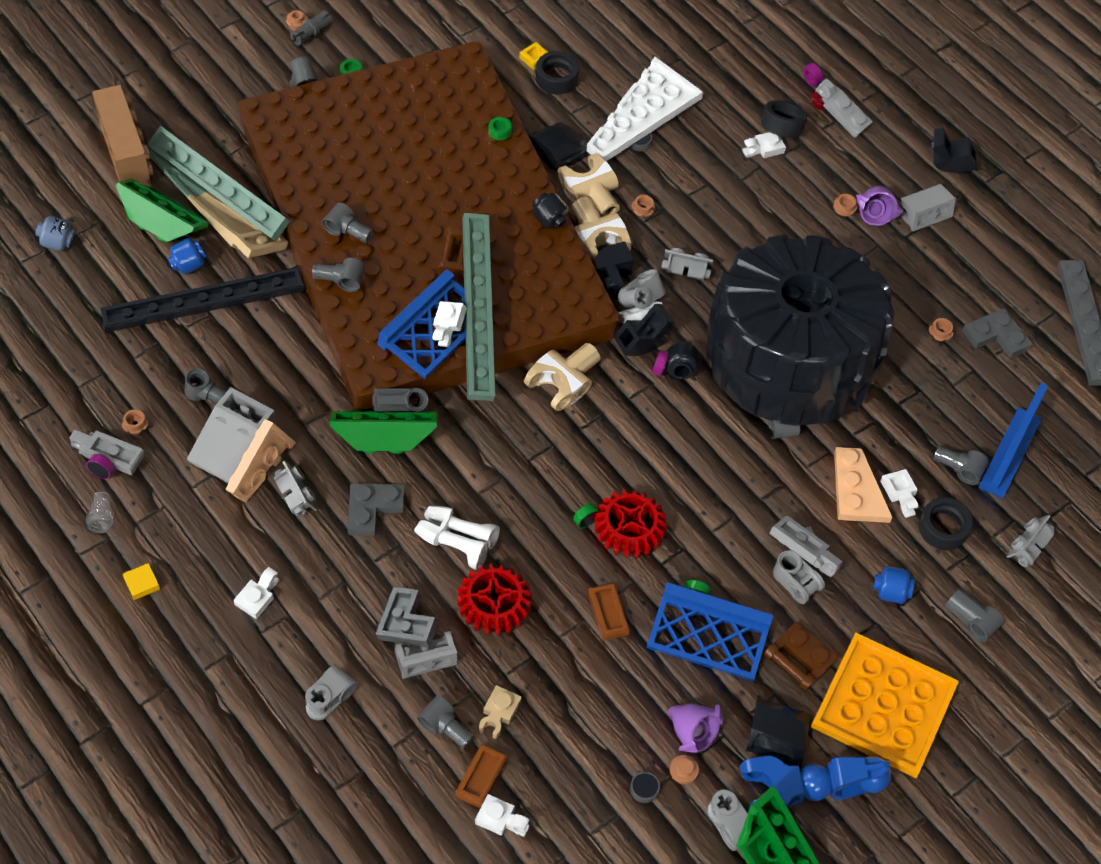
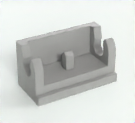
M941 184L901 198L900 204L907 211V213H901V217L910 226L912 231L919 230L953 217L956 198Z
M450 631L444 632L445 636L443 638L432 640L430 647L412 645L402 648L401 644L395 645V654L402 679L457 665V650Z

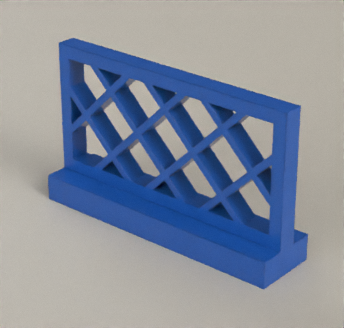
M448 269L379 333L377 342L381 349L384 351L389 349L424 379L466 340L464 316L462 323L464 324V332L462 334H452L450 345L446 350H434L432 324L435 318H431V310L438 308L440 301L443 299L444 302H448L447 295L452 290L458 293L462 302L454 303H463L465 305L464 288L453 280L455 275ZM417 324H428L429 334H415L414 326ZM400 340H411L412 350H401L396 344ZM415 340H429L430 350H416ZM417 356H431V364L426 369L417 363Z
M1040 383L1027 411L1018 407L979 485L980 489L1003 499L1042 420L1041 417L1034 414L1048 387L1047 385Z
M667 582L647 648L754 682L773 615ZM666 604L678 608L682 616L668 622L664 615ZM696 614L704 616L708 625L695 631L689 618ZM662 619L665 625L659 627ZM685 621L691 633L678 639L672 626ZM725 622L732 626L735 633L722 639L715 626ZM668 629L674 642L666 646L654 642L656 635ZM711 629L718 641L704 647L698 635ZM750 630L760 633L759 643L748 647L742 634ZM694 637L701 650L693 654L685 652L681 643ZM738 637L745 650L731 656L725 643ZM721 646L727 659L719 663L712 661L708 651ZM757 649L756 655L754 657L751 651ZM748 654L753 663L751 672L739 669L734 660Z

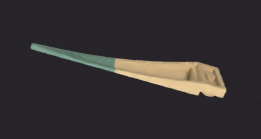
M147 147L150 158L231 247L241 250L248 258L286 249L288 241L282 235L279 236L277 241L273 240L209 191L180 172L153 149Z

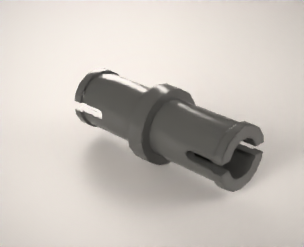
M324 10L313 19H307L304 21L303 26L291 32L290 37L292 41L298 37V40L294 43L301 45L302 42L311 36L315 37L321 29L332 23L331 15L325 18L328 12Z

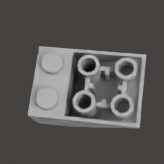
M230 387L215 405L188 455L187 461L229 484L230 477L238 468L243 454L248 450L256 431L261 427L264 420L266 419L276 425L275 411Z

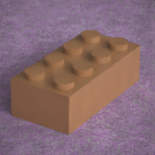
M121 85L92 91L99 124L119 181L133 178L142 185L151 186L150 175L154 174L150 161H146L150 159L147 145L141 144L144 141L141 128L135 127L138 124L135 111L129 110L132 107L129 94L123 93Z

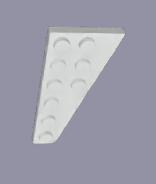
M654 57L649 68L642 72L639 81L632 85L619 102L616 111L609 115L606 124L600 127L588 142L587 152L591 155L597 153L605 161H608L701 100L703 91Z

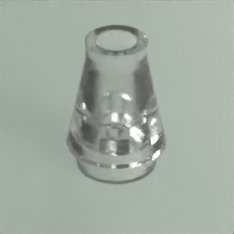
M97 492L94 494L93 502L86 517V523L92 532L104 533L110 529L114 522L110 495L106 492Z

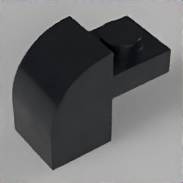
M943 127L934 129V140L931 141L934 152L933 164L936 168L950 173H964L978 169V151L970 137L951 142Z
M625 241L604 247L599 251L595 259V269L606 291H609L612 300L618 299L619 291L624 286L621 277L632 274L634 260Z
M655 303L641 321L627 320L614 335V339L625 356H641L657 349L666 341L664 334L674 321L662 304Z

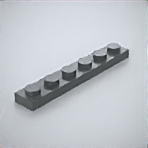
M1060 260L1057 269L1089 386L1101 385V322L1083 260Z

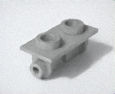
M678 248L665 249L664 258L668 260L663 259L661 269L666 270L667 273L682 276L684 267L689 268L687 277L703 281L704 278H710L711 270L707 269V267L712 268L713 260L709 259V256L701 253H695V255L685 254L684 250Z
M284 460L283 464L286 469L277 470L274 473V480L283 495L292 491L291 494L284 498L291 513L300 517L306 513V509L309 507L317 511L318 509L313 502L316 499L315 495L302 482L305 479L303 473L296 465L292 467Z
M1050 516L1031 519L1025 525L1026 531L1023 535L1017 537L1012 542V549L1006 557L1010 558L1016 555L1021 566L1027 567L1032 565L1042 552L1035 543L1041 549L1045 548L1054 536V527L1046 523Z

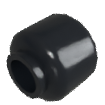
M545 192L537 197L532 204L534 207L532 210L533 216L545 229L554 227L559 229L568 220L566 217L569 211L568 206L556 193L548 194Z
M678 342L668 348L669 356L666 362V370L669 375L676 379L693 377L699 368V354L696 347L690 343Z

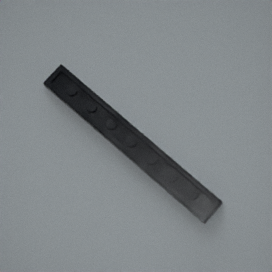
M299 267L102 307L100 310L105 332L108 333L303 292L305 288Z

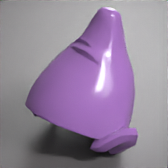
M884 186L870 187L864 194L856 195L861 217L870 225H884L903 213V209L898 206L894 193Z
M692 703L675 705L667 711L673 721L676 735L683 743L679 747V751L697 753L705 750L712 744L719 732L720 724L722 725L723 723L719 704L715 705L714 709Z

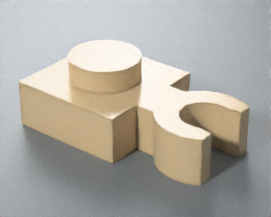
M496 685L484 707L483 713L488 716L480 721L479 732L483 733L485 727L493 726L495 730L493 731L492 738L497 739L501 733V722L510 724L521 703L522 697Z

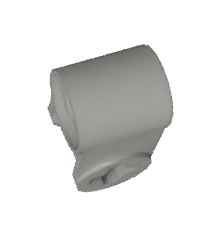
M657 269L647 270L639 274L636 279L622 287L618 294V300L622 307L632 308L635 306L639 309H644L666 294Z
M788 550L779 555L773 569V575L798 603L805 604L809 601L810 595L816 590L821 591L825 587L824 580L820 574L813 570L797 553ZM783 565L790 566L792 570L784 568Z
M332 665L307 690L305 695L307 715L313 720L327 718L342 702L346 701L353 694L358 685L357 681L338 665Z
M720 790L714 794L707 808L708 816L720 832L726 845L732 851L738 849L736 845L748 814L733 792ZM718 804H719L721 807H723V806L726 805L728 809H727V810H726V808H721V809H719Z

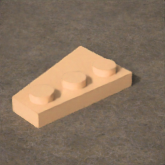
M265 419L261 427L256 431L248 450L243 454L242 461L235 473L230 477L226 490L236 498L247 502L266 479L267 470L272 465L277 466L282 460L280 455L286 448L292 449L296 442L273 422Z
M836 447L834 461L838 520L890 523L892 520L891 513L863 450L859 448Z

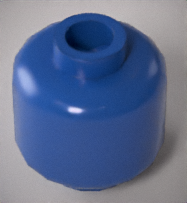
M186 238L170 248L171 257L168 258V261L174 271L180 270L183 274L187 275L203 267L205 264L204 258L207 255L198 240L194 241L191 238Z
M886 566L881 574L876 573L873 589L878 590L880 600L903 604L907 598H912L915 577H911L910 571L907 569Z

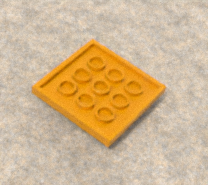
M855 632L811 728L869 756L889 761L891 767L917 778L959 681Z

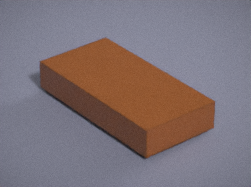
M615 583L588 588V596L602 641L629 635L630 629Z
M481 744L455 792V797L481 809L507 760V755Z

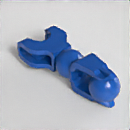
M773 756L751 758L745 760L740 765L741 775L747 782H762L768 788L771 786L776 787L788 810L794 804L803 803L804 797L808 800L820 801L830 794L831 798H834L835 801H841L865 793H878L883 791L891 781L889 761L875 756H868L866 758L837 757L827 763V767L821 764H810L801 771L799 766H787Z

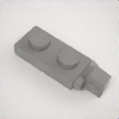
M827 78L816 88V91L823 97L822 100L825 103L823 106L853 137L856 138L873 122L839 87L835 86Z
M74 430L69 437L71 446L79 449V453L84 457L90 459L93 454H101L112 461L115 469L129 475H133L145 455L142 448L99 431H95V433L90 432L87 435Z
M785 516L775 524L769 533L778 539L780 543L800 555L802 559L819 568L822 573L830 577L837 573L843 562L828 550L830 547L828 544L789 516Z

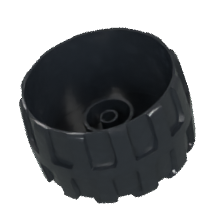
M786 234L768 237L765 244L753 249L748 246L744 247L736 253L734 263L729 271H722L711 305L708 323L707 357L711 360L715 382L722 391H725L745 411L771 421L777 420L780 424L791 426L824 424L840 419L842 415L854 407L860 406L865 401L886 358L894 321V310L891 305L892 292L886 279L880 272L870 269V261L865 256L850 247L841 249L833 246L832 241L825 237L807 235L804 239H789Z

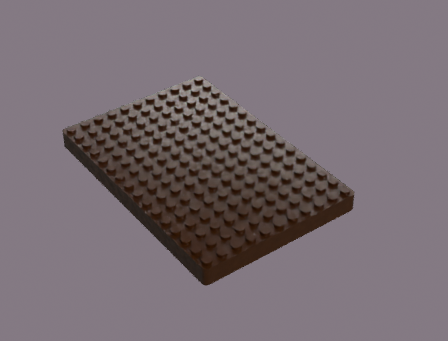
M471 42L239 101L238 109L242 130L274 209L290 220L283 231L296 265L299 267L302 280L355 410H374L372 395L375 388H420L429 394L467 382L466 340L426 379L421 377L389 349L384 351L377 345L379 333L440 276L436 272L437 263L441 261L445 242L443 239L444 230L446 228L463 229L462 218L464 213L489 215L494 374L537 362L553 349L560 354L578 350L585 343L594 345L614 339V335L617 332L619 315L568 214L566 216L567 222L559 229H556V227L545 229L532 214L534 208L532 204L537 197L545 192L548 194H557L480 42ZM504 117L511 121L512 134L508 139L495 140L490 137L488 125L493 118ZM336 203L346 204L353 211L356 221L373 229V236L367 244L350 234L345 235L341 233L338 236H334L324 229L322 220ZM461 241L454 242L451 262L457 263ZM346 258H356L365 265L360 288L355 292L341 289L334 281L313 279L312 276L314 263L336 265L337 263L342 264ZM455 275L453 280L464 288V276ZM454 290L447 295L448 302H462L461 296ZM438 308L431 310V318H435ZM417 324L414 326L415 334H429L428 324ZM432 324V330L434 333L436 327ZM462 324L460 331H453L452 334H462L464 332V324ZM400 340L396 344L401 350H412L411 340ZM415 340L416 350H430L429 340ZM433 340L434 350H446L448 348L439 346V341ZM417 356V363L426 369L431 364V356ZM412 393L409 399L416 398L417 395Z

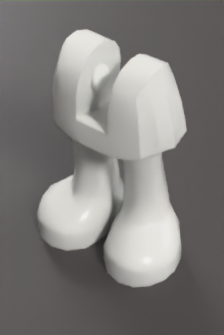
M429 506L424 513L428 521H419L414 529L415 533L432 545L444 544L463 551L467 555L468 565L478 571V567L480 565L483 566L486 560L487 549L491 550L498 540L499 526L461 520L453 516V508ZM453 529L470 535L477 540H472L449 531Z

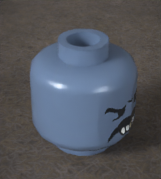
M48 216L44 222L39 221L35 236L40 237L39 243L41 246L56 251H63L66 247L70 248L75 229L71 228V223L67 220Z

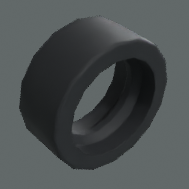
M551 51L540 56L536 62L535 80L538 86L545 92L551 94L568 93L578 83L579 64L572 55L563 51ZM558 67L567 70L570 74L566 77L554 78L547 75L544 71L549 68Z
M772 100L765 105L761 124L767 131L775 135L788 138L797 137L802 134L808 116L807 112L797 104L783 100Z
M945 497L934 499L928 503L919 521V531L923 539L930 546L940 550L959 548L965 543L973 526V519L969 509L960 501ZM937 513L953 516L961 526L960 532L954 535L939 532L930 521L931 516Z

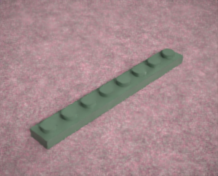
M162 126L157 129L148 142L147 146L273 240L277 241L289 224L290 220Z
M464 213L462 222L464 295L467 308L465 313L467 400L493 401L495 398L489 215Z

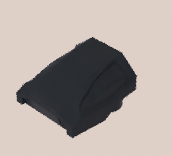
M561 122L528 135L538 156L548 159L549 166L553 170L558 171V168L565 165H575L590 155L587 152L586 141L569 126Z
M757 695L755 713L746 751L762 757L773 756L787 766H799V769H801L811 715L805 711L762 699L760 695Z

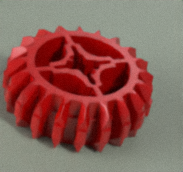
M625 489L621 491V495L613 492L611 498L605 497L603 504H599L598 509L601 513H597L594 518L596 524L594 530L595 534H599V543L605 542L606 550L614 548L615 556L619 552H623L625 559L629 556V553H633L636 559L640 556V552L647 556L650 553V549L656 550L659 542L661 543L664 539L667 525L665 523L666 515L662 513V505H655V497L647 499L646 492L637 495L635 489L631 494H628ZM611 517L615 519V523L618 525L616 530L610 524L609 520ZM645 517L650 522V530L645 527L646 524L643 522Z
M490 563L489 568L486 570L480 565L478 573L471 570L469 578H463L462 587L458 589L459 598H457V606L460 607L459 613L461 617H465L466 624L474 623V630L476 632L484 628L486 636L490 633V630H495V634L498 636L501 629H504L509 634L511 632V625L519 628L520 620L525 621L527 619V612L531 610L530 600L532 598L531 591H528L529 584L528 582H523L522 573L514 575L515 570L513 567L508 571L504 570L503 563L499 566V569L494 568L493 564ZM488 586V587H487L486 589H484V590H479V589H481L482 587ZM492 592H494V597L497 599V606H495L494 600H491ZM511 605H514L510 610L501 613L502 610L510 608Z

